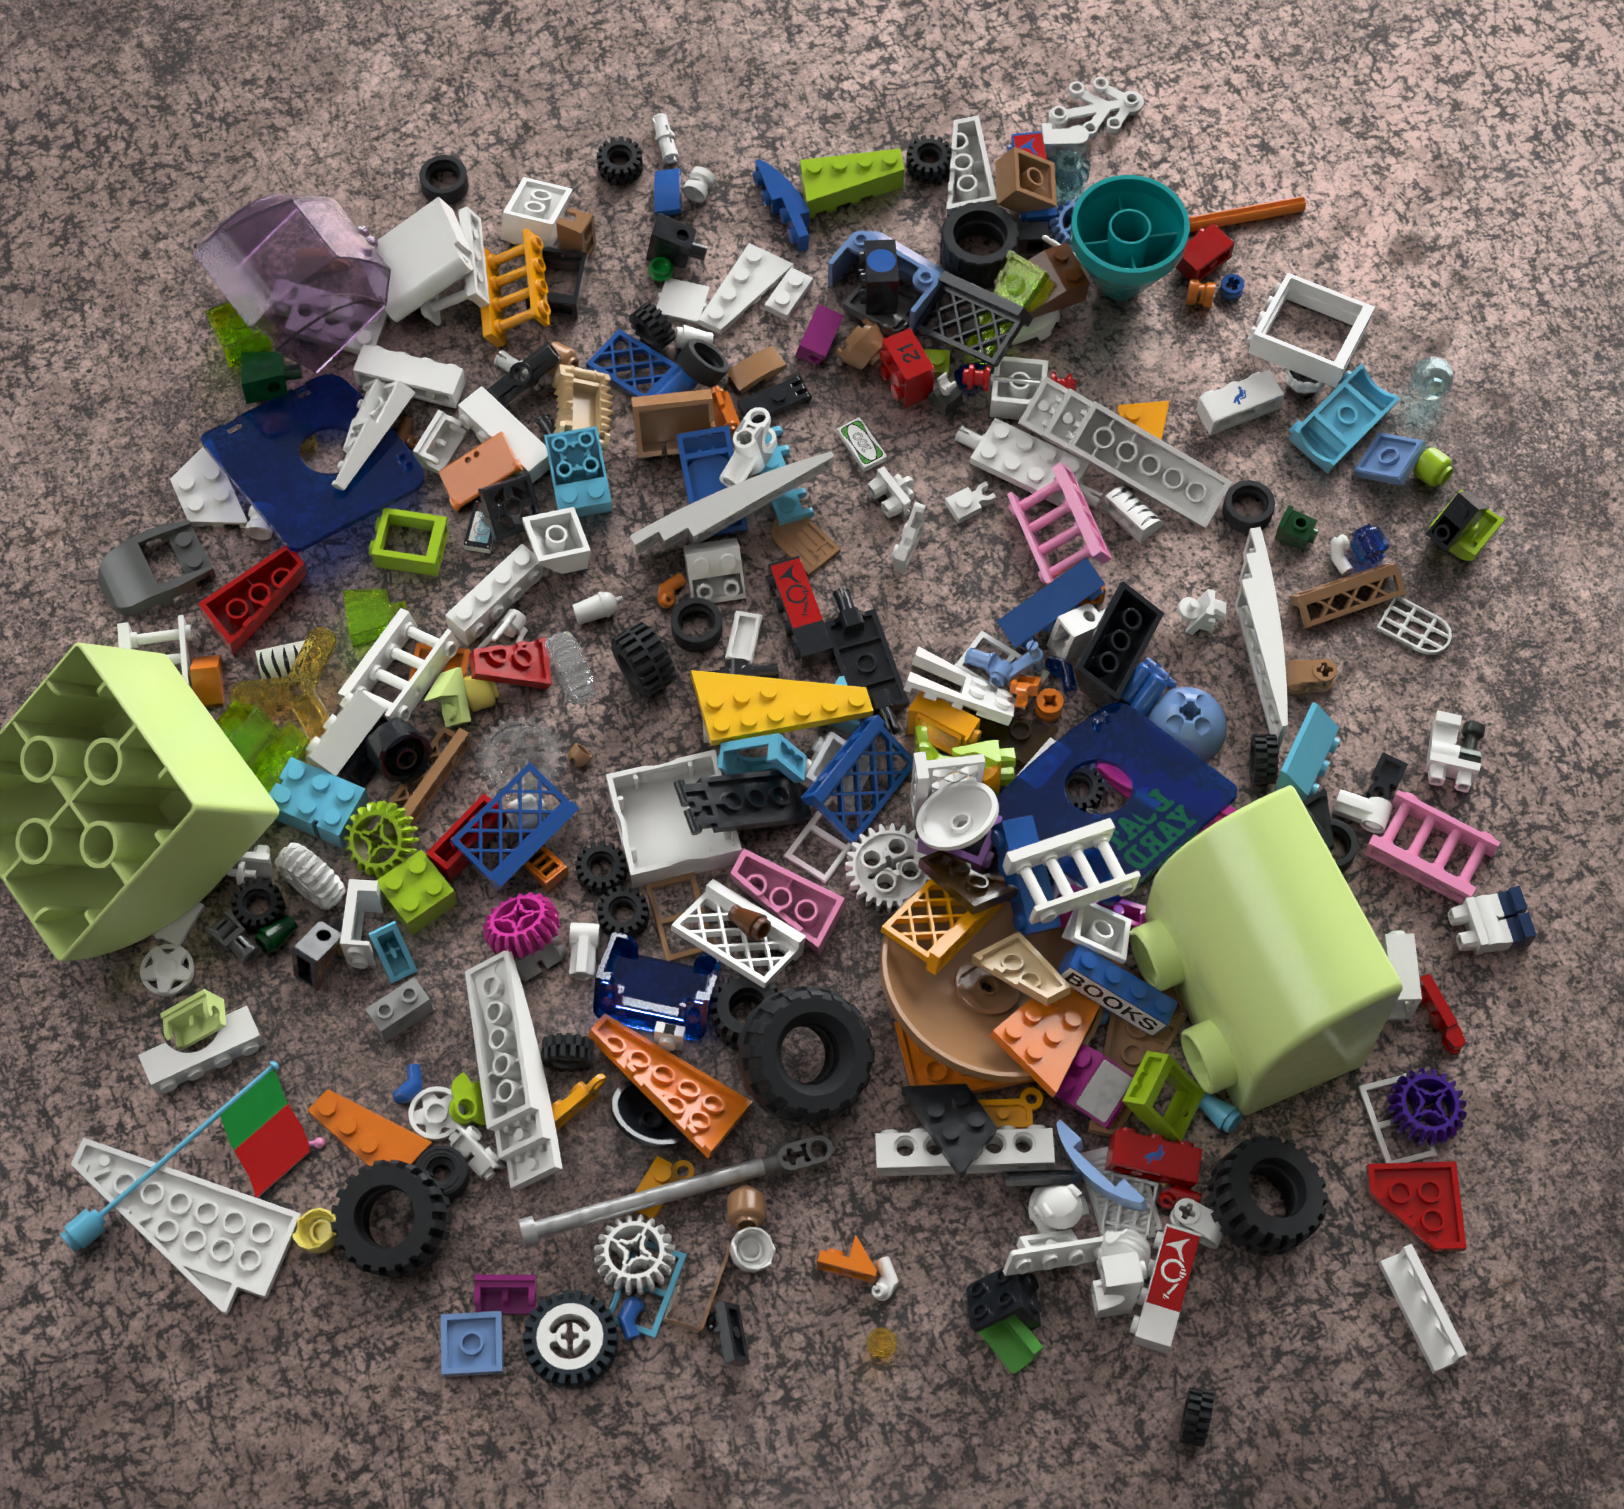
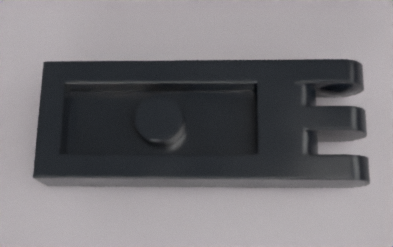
M796 376L737 401V407L743 418L751 409L758 407L766 409L770 417H774L809 402L812 396L810 392H807L806 385L802 384V378ZM756 415L751 422L757 424L764 421L766 417L764 415Z

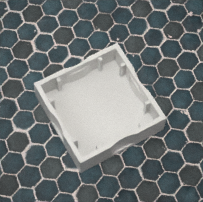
M716 750L676 758L661 765L641 766L606 774L608 791L632 888L691 872L696 874L735 865L742 852L737 830L714 833L712 828L702 829V832L698 835H691L684 815V811L689 809V806L681 807L673 785L678 780H684L685 784H694L701 777L722 775L721 770L718 769Z

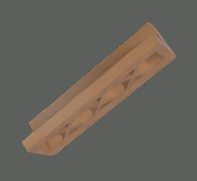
M1384 563L1290 595L1289 598L1292 606L1299 607L1304 627L1308 628L1404 595L1406 592L1398 564ZM1393 576L1396 591L1387 593L1381 590L1380 587L1384 579ZM1365 585L1373 591L1369 599L1363 602L1355 596L1359 588ZM1352 590L1351 594L1346 593V591ZM1338 594L1348 598L1344 608L1340 610L1330 606L1335 595ZM1328 598L1327 601H1326V603H1324L1323 601H1321V600H1323V599ZM1316 602L1323 606L1319 617L1310 620L1306 605ZM1328 609L1333 611L1329 614H1326Z
M442 726L430 743L432 758L429 756L428 761L436 760L428 773H424L420 778L411 782L421 781V783L410 796L408 788L411 783L401 784L387 803L394 802L397 805L406 803L403 806L406 809L405 817L412 816L414 818L410 823V827L416 824L471 746L469 733L459 728L455 733ZM445 736L450 738L451 740L443 752H440L439 744Z

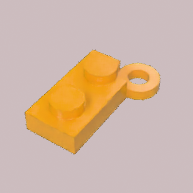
M602 1073L595 1076L588 1084H585L583 1081L577 1083L570 1090L569 1096L563 1101L557 1100L551 1105L556 1131L600 1095L599 1089L607 1081V1078Z
M1029 1087L1022 1091L1020 1099H988L978 1101L996 1125L997 1130L1001 1126H1015L1016 1129H1028L1029 1126L1033 1125L1032 1111H1036L1041 1107L1043 1095L1038 1089ZM1034 1095L1037 1101L1034 1104H1029L1026 1101V1097Z
M657 1155L635 1193L693 1177L695 1175L694 1166L687 1160H679L673 1165ZM682 1167L687 1168L689 1171L685 1177H681L677 1173ZM665 1203L635 1211V1213L643 1215L647 1220L655 1219Z

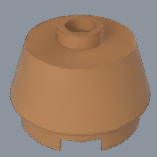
M867 317L862 322L865 324L864 328L858 325L846 338L843 344L846 348L842 350L839 347L835 352L842 358L841 362L860 370L869 362L874 365L880 358L882 340L885 339L877 323L874 324Z

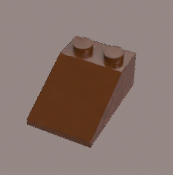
M1068 242L1040 252L994 281V286L1001 297L1023 306L1033 318L1086 301L1090 284Z

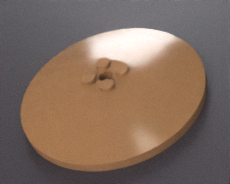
M993 875L996 877L995 882L1006 887L1004 877ZM930 890L928 892L929 899L944 898L943 890ZM913 893L907 900H905V901L902 903V905L899 907V909H900L915 893ZM1008 901L1004 902L1003 908L936 975L926 970L927 963L884 934L879 955L880 981L883 993L895 1019L914 1043L940 1063L968 1076L995 1082L1034 1080L990 1037L995 1028L1032 997L971 963L973 954L1018 932L1013 926V911ZM962 905L951 906L952 914H965L967 912ZM931 906L932 915L947 914L946 906ZM913 907L911 909L912 916L927 915L926 907ZM949 922L934 923L935 931H948L950 929ZM913 923L915 932H930L929 923ZM896 924L893 927L899 933L910 932L909 924ZM1061 927L1049 932L1026 936L1025 938L1057 972L1065 954L1077 945L1061 938L1065 928ZM932 939L916 940L917 945L926 951L933 946ZM980 983L989 984L993 988V992L984 991ZM1101 1005L1082 1041L1085 1045H1088L1101 1022L1104 1007Z

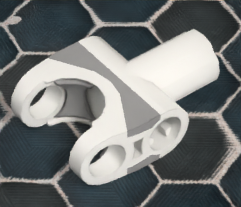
M760 407L751 409L733 435V443L736 450L719 477L725 486L730 487L745 481L749 474L760 473L776 448L777 436L774 430L770 428L771 417L766 409ZM756 415H764L766 417L762 423L756 424L751 422ZM766 435L772 436V440L768 444H765Z

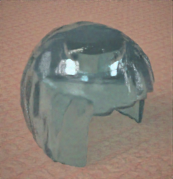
M1426 357L1417 361L1411 369L1410 380L1412 387L1417 392V395L1424 400L1437 401L1442 399V397H1445L1450 392L1453 386L1454 374L1452 367L1447 360L1441 357Z

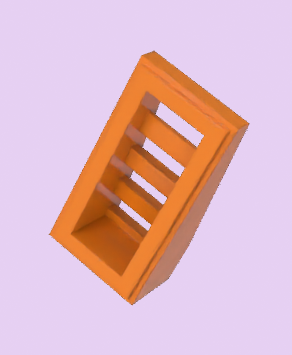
M543 845L534 854L536 855L540 852L542 855L532 863L528 860L523 867L548 892L566 878L569 872L566 865ZM545 859L548 861L541 868H536ZM553 866L554 869L545 876L543 873Z

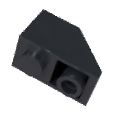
M1470 490L1458 492L1426 535L1444 551H1448L1474 528L1490 507Z

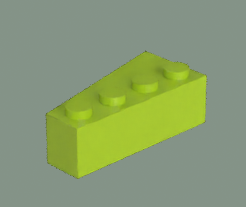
M901 148L800 160V182L803 200L810 211V218L815 217L816 213L825 210L827 213L837 210V206L849 202L851 205L858 203L861 198L870 195L876 197L903 188L904 164Z

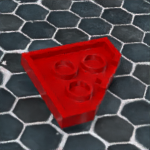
M1456 1161L1367 1164L1368 1193L1374 1201L1434 1252L1466 1250Z

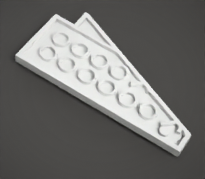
M84 1137L71 1163L72 1167L109 1203L156 1164L155 1162ZM164 1165L114 1207L226 1316H228L239 1290L267 1300L293 1240L292 1234L296 1232L297 1219L302 1217L301 1213Z

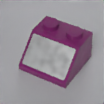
M1082 1043L1055 1096L1067 1106L1109 1130L1125 1105L1122 1100L1134 1075L1105 1055Z

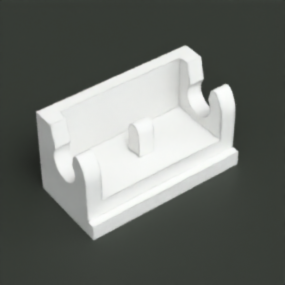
M438 410L413 450L416 465L439 474L438 471L448 466L467 435L466 430L460 427L462 422Z

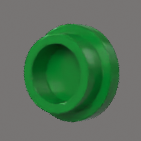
M657 257L651 261L648 267V274L652 280L664 282L673 276L674 267L667 258Z

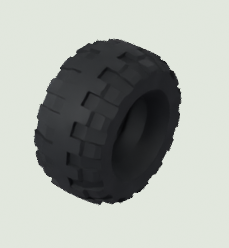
M801 986L789 988L774 993L762 1000L745 1019V1026L742 1032L739 1033L736 1045L739 1047L738 1059H736L738 1072H741L744 1081L742 1085L748 1095L752 1096L757 1101L758 1106L767 1113L791 1122L813 1123L825 1121L851 1108L859 1100L858 1096L862 1090L867 1088L872 1077L870 1076L871 1064L875 1062V1050H872L870 1038L873 1036L869 1025H865L861 1018L862 1013L854 1004H850L842 998V995L819 987ZM797 1027H807L813 1030L821 1039L825 1051V1060L821 1072L813 1081L806 1083L793 1080L785 1071L781 1061L782 1043L786 1035Z

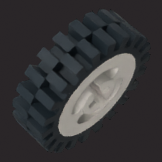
M562 1290L560 1295H556V1293L550 1294V1299L546 1301L542 1299L538 1302L539 1307L531 1310V1317L529 1320L526 1319L524 1325L523 1347L528 1362L533 1371L539 1374L543 1381L546 1383L549 1381L555 1387L560 1388L561 1385L565 1386L566 1389H573V1386L578 1385L579 1388L586 1387V1383L590 1381L593 1384L598 1381V1376L606 1374L607 1368L613 1364L615 1360L614 1355L618 1350V1332L612 1313L609 1309L607 1310L601 1300L597 1301L594 1295L590 1293L584 1295L580 1290H575V1293H569V1290ZM567 1320H578L589 1327V1330L585 1332L579 1325L572 1323L575 1336L573 1340L575 1355L581 1353L586 1345L590 1346L582 1356L574 1359L561 1358L552 1351L554 1347H558L563 1354L569 1356V1348L566 1341L568 1339L567 1324L561 1325L556 1333H552L558 1324Z

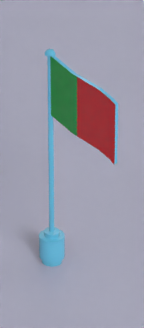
M275 1061L269 1062L270 1066L102 1211L98 1213L94 1209L89 1212L85 1208L63 1227L65 1230L60 1234L63 1240L75 1253L80 1248L84 1250L106 1231L102 1225L106 1223L103 1217L219 1117H221L232 1149L250 1178L255 1198H259L310 1153L304 1129L285 1099L275 1072L279 1069L278 1063Z

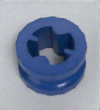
M1236 274L1224 276L1220 286L1222 297L1227 300H1237L1240 298L1244 288L1243 279ZM1232 284V287L1237 286L1236 290H1231L1232 287L1228 289L1227 286Z

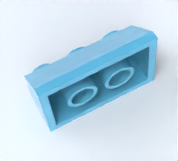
M1312 702L1284 762L1273 791L1275 792L1291 785L1297 791L1301 801L1317 792L1319 784L1315 783L1318 775L1324 777L1330 763L1326 760L1328 753H1335L1340 739L1336 737L1339 726L1314 702Z

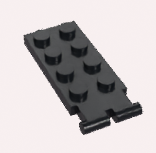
M779 770L701 777L694 784H685L684 780H678L673 783L681 807L689 806V809L684 811V815L691 835H698L702 832V829L712 828L714 833L804 823L809 822L813 818L810 807L801 799L804 795L801 783H794Z

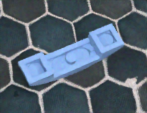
M1061 1119L1056 1123L1062 1146L1069 1161L1094 1190L1123 1207L1142 1212L1147 1208L1145 1198L1125 1179L1116 1187L1080 1154L1084 1149L1081 1138Z

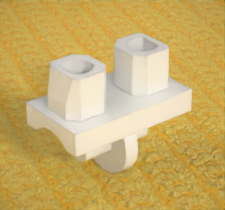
M883 466L877 470V477L867 484V491L873 499H877L883 494L888 497L887 500L881 502V508L888 518L899 513L904 518L910 514L908 507L911 504V500L909 498L914 496L911 488L915 482L910 476L902 478L900 474H896L892 477Z
M1207 589L1197 600L1191 597L1183 598L1178 603L1177 611L1183 619L1190 621L1185 633L1193 635L1199 629L1211 631L1214 628L1215 619L1222 620L1225 617L1227 603L1216 600L1215 591Z
M257 845L253 852L247 851L227 875L236 877L237 885L241 883L245 885L247 878L271 879L273 871L270 847L268 845Z

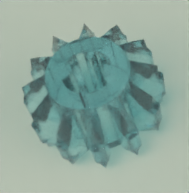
M1066 147L1064 152L1057 150L1055 156H1051L1049 161L1055 163V182L1059 184L1060 190L1068 187L1072 191L1074 186L1081 189L1083 183L1089 179L1090 161H1087L1086 153L1079 154L1078 148L1075 151H1070L1068 147Z

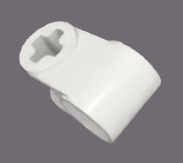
M1184 1198L1179 1200L1170 1212L1169 1219L1171 1225L1201 1233L1199 1243L1206 1247L1217 1249L1224 1236L1220 1232L1222 1227L1219 1222H1214L1211 1216L1214 1210L1199 1204L1193 1199ZM1183 1210L1188 1212L1186 1220L1181 1217Z

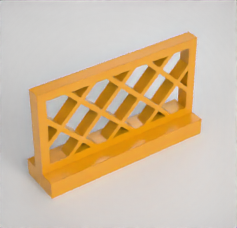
M930 879L882 926L881 932L927 963L926 970L936 975L1003 908L1004 903L974 915L968 911L965 914H952L951 906L960 904L954 898H949V894L944 890V898L929 899L928 892L930 890H943ZM931 906H946L947 914L932 915ZM913 907H926L927 915L912 916L911 909ZM949 922L950 929L948 931H935L934 923ZM913 923H929L930 932H915ZM896 924H909L910 932L899 933L893 927ZM932 939L933 946L926 951L917 945L916 940Z

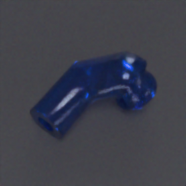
M1053 655L1047 657L1045 667L1050 673L1061 678L1063 691L1071 692L1076 690L1073 666L1060 657Z

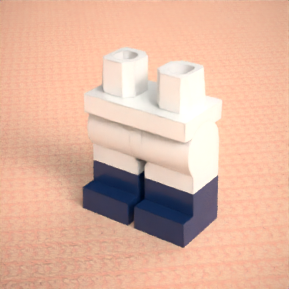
M1520 885L1510 887L1507 891L1496 894L1466 898L1462 905L1449 910L1448 919L1450 925L1464 924L1467 931L1458 933L1456 936L1459 951L1473 950L1474 955H1480L1484 952H1496L1531 945L1537 934L1530 914L1526 912L1528 908Z

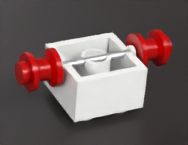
M1004 356L998 367L994 368V374H991V376L990 365H987L984 370H976L974 364H970L969 369L964 368L962 384L967 385V390H972L975 385L982 386L984 392H988L989 382L990 385H993L989 417L1020 420L1041 381L1047 376L1048 361ZM1051 372L1050 379L1076 392L1077 379H1072L1073 374L1068 373L1066 378H1057L1056 372Z

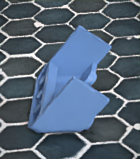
M857 231L851 234L828 262V286L832 288L857 259L859 251H864V240H891L892 238L878 231ZM896 241L898 274L912 282L913 287L923 294L910 309L909 328L915 334L917 330L914 327L942 284L938 280L943 271L949 272Z

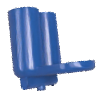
M1149 657L1135 668L1120 696L1123 700L1130 703L1136 711L1145 716L1167 686L1171 688L1177 686V682L1170 677L1169 672L1163 670L1160 663L1156 664Z

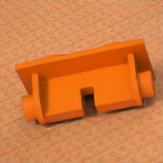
M714 386L711 388V393L713 397L715 426L729 425L732 439L740 424L729 392L724 391L720 386Z

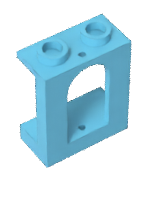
M780 733L720 743L717 763L718 769L726 775L778 769L794 783L805 781L807 756ZM768 746L767 756L752 758L738 754L740 750Z

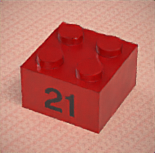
M911 328L883 339L879 371L882 378L888 380L891 384L894 398L897 401L900 400L904 408L927 399L928 394L933 391L935 368Z

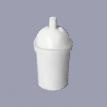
M601 591L597 595L573 604L572 608L578 624L582 625L604 617H611L617 610V603L623 601V597L621 595L615 598L612 593Z

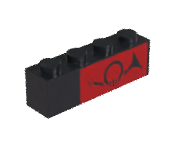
M800 556L768 564V575L765 576L766 585L769 592L774 591L776 598L773 599L777 614L782 613L784 618L782 628L785 637L790 636L793 644L790 645V650L794 661L799 660L801 668L804 669L833 660V645Z

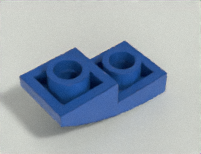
M680 168L655 171L654 208L656 216L658 213L665 216L681 213L682 196L680 190L682 174Z

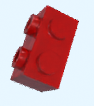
M1213 223L1206 229H1200L1194 238L1187 242L1185 253L1175 268L1189 281L1190 278L1200 281L1232 257L1235 243Z

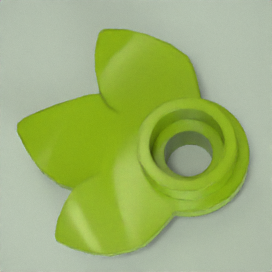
M463 1072L451 1084L453 1099L448 1106L449 1115L454 1122L461 1125L470 1122L486 1125L480 1081L471 1083L468 1076ZM459 1106L465 1109V1115L459 1112Z

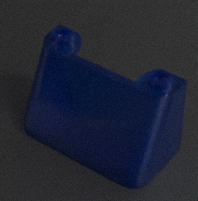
M612 932L595 977L593 1013L598 1019L607 1014L627 1027L654 1032L657 1021L685 1027V1039H702L708 1027L711 1003H713L714 992L717 991L723 963L706 952L696 956L693 966L639 955V944L633 937Z

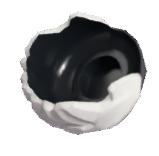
M1286 370V383L1297 393H1316L1325 385L1292 370Z

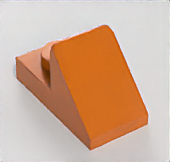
M856 1235L849 1257L844 1256L845 1254L842 1251L836 1249L820 1250L817 1259L818 1270L875 1284L877 1270Z

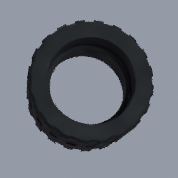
M970 202L957 207L956 210L948 215L941 231L940 263L942 268L950 274L983 289L994 287V281L1013 270L1016 265L1019 242L1017 223L1011 214H1008L1005 209L996 206V204ZM985 236L996 241L1001 246V249L989 255L979 256L965 252L957 243L966 237Z

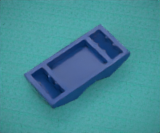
M729 425L676 434L688 504L690 505L728 488L720 481L719 477L734 453ZM746 517L713 536L748 530Z

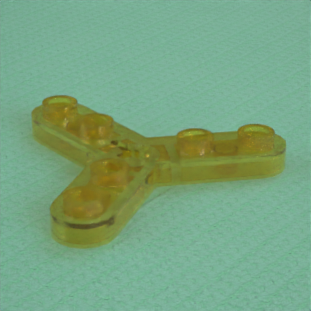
M321 626L312 629L307 635L288 677L237 682L230 691L232 703L243 709L290 706L310 740L312 741L315 736L320 739L326 731L322 726L331 715L317 695L315 688L336 647L337 640L334 632ZM301 683L300 689L303 690V694L296 695L294 698L295 692L292 691V687L299 686Z

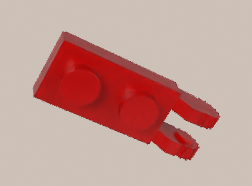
M1431 974L1419 977L1422 996L1420 1004H1424L1428 1010V1017L1432 1027L1435 1030L1439 1029L1442 1034V1047L1450 1055H1457L1466 1043L1465 1036H1463L1455 1016Z

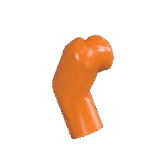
M677 573L659 585L657 601L661 607L668 609L674 605L675 591L686 584V580L681 573Z

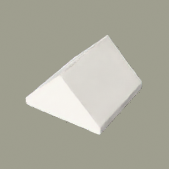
M1093 903L1073 910L1061 938L1077 945L1081 944L1105 958L1124 964L1127 958L1131 919Z

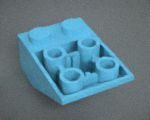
M597 426L544 435L557 510L574 507L578 517L611 512L612 501Z

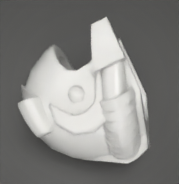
M1073 1183L1038 1185L1034 1188L1030 1197L1028 1211L1030 1220L1038 1228V1234L1057 1231L1056 1229L1071 1228L1078 1223L1080 1218L1089 1215L1087 1202L1084 1196L1080 1197L1082 1192Z

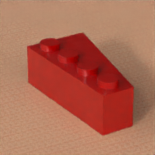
M287 543L198 603L202 616L233 656L307 576L305 563L293 547Z

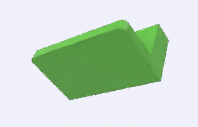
M1016 1315L978 1332L1012 1375L1018 1373L1042 1354L1043 1346Z

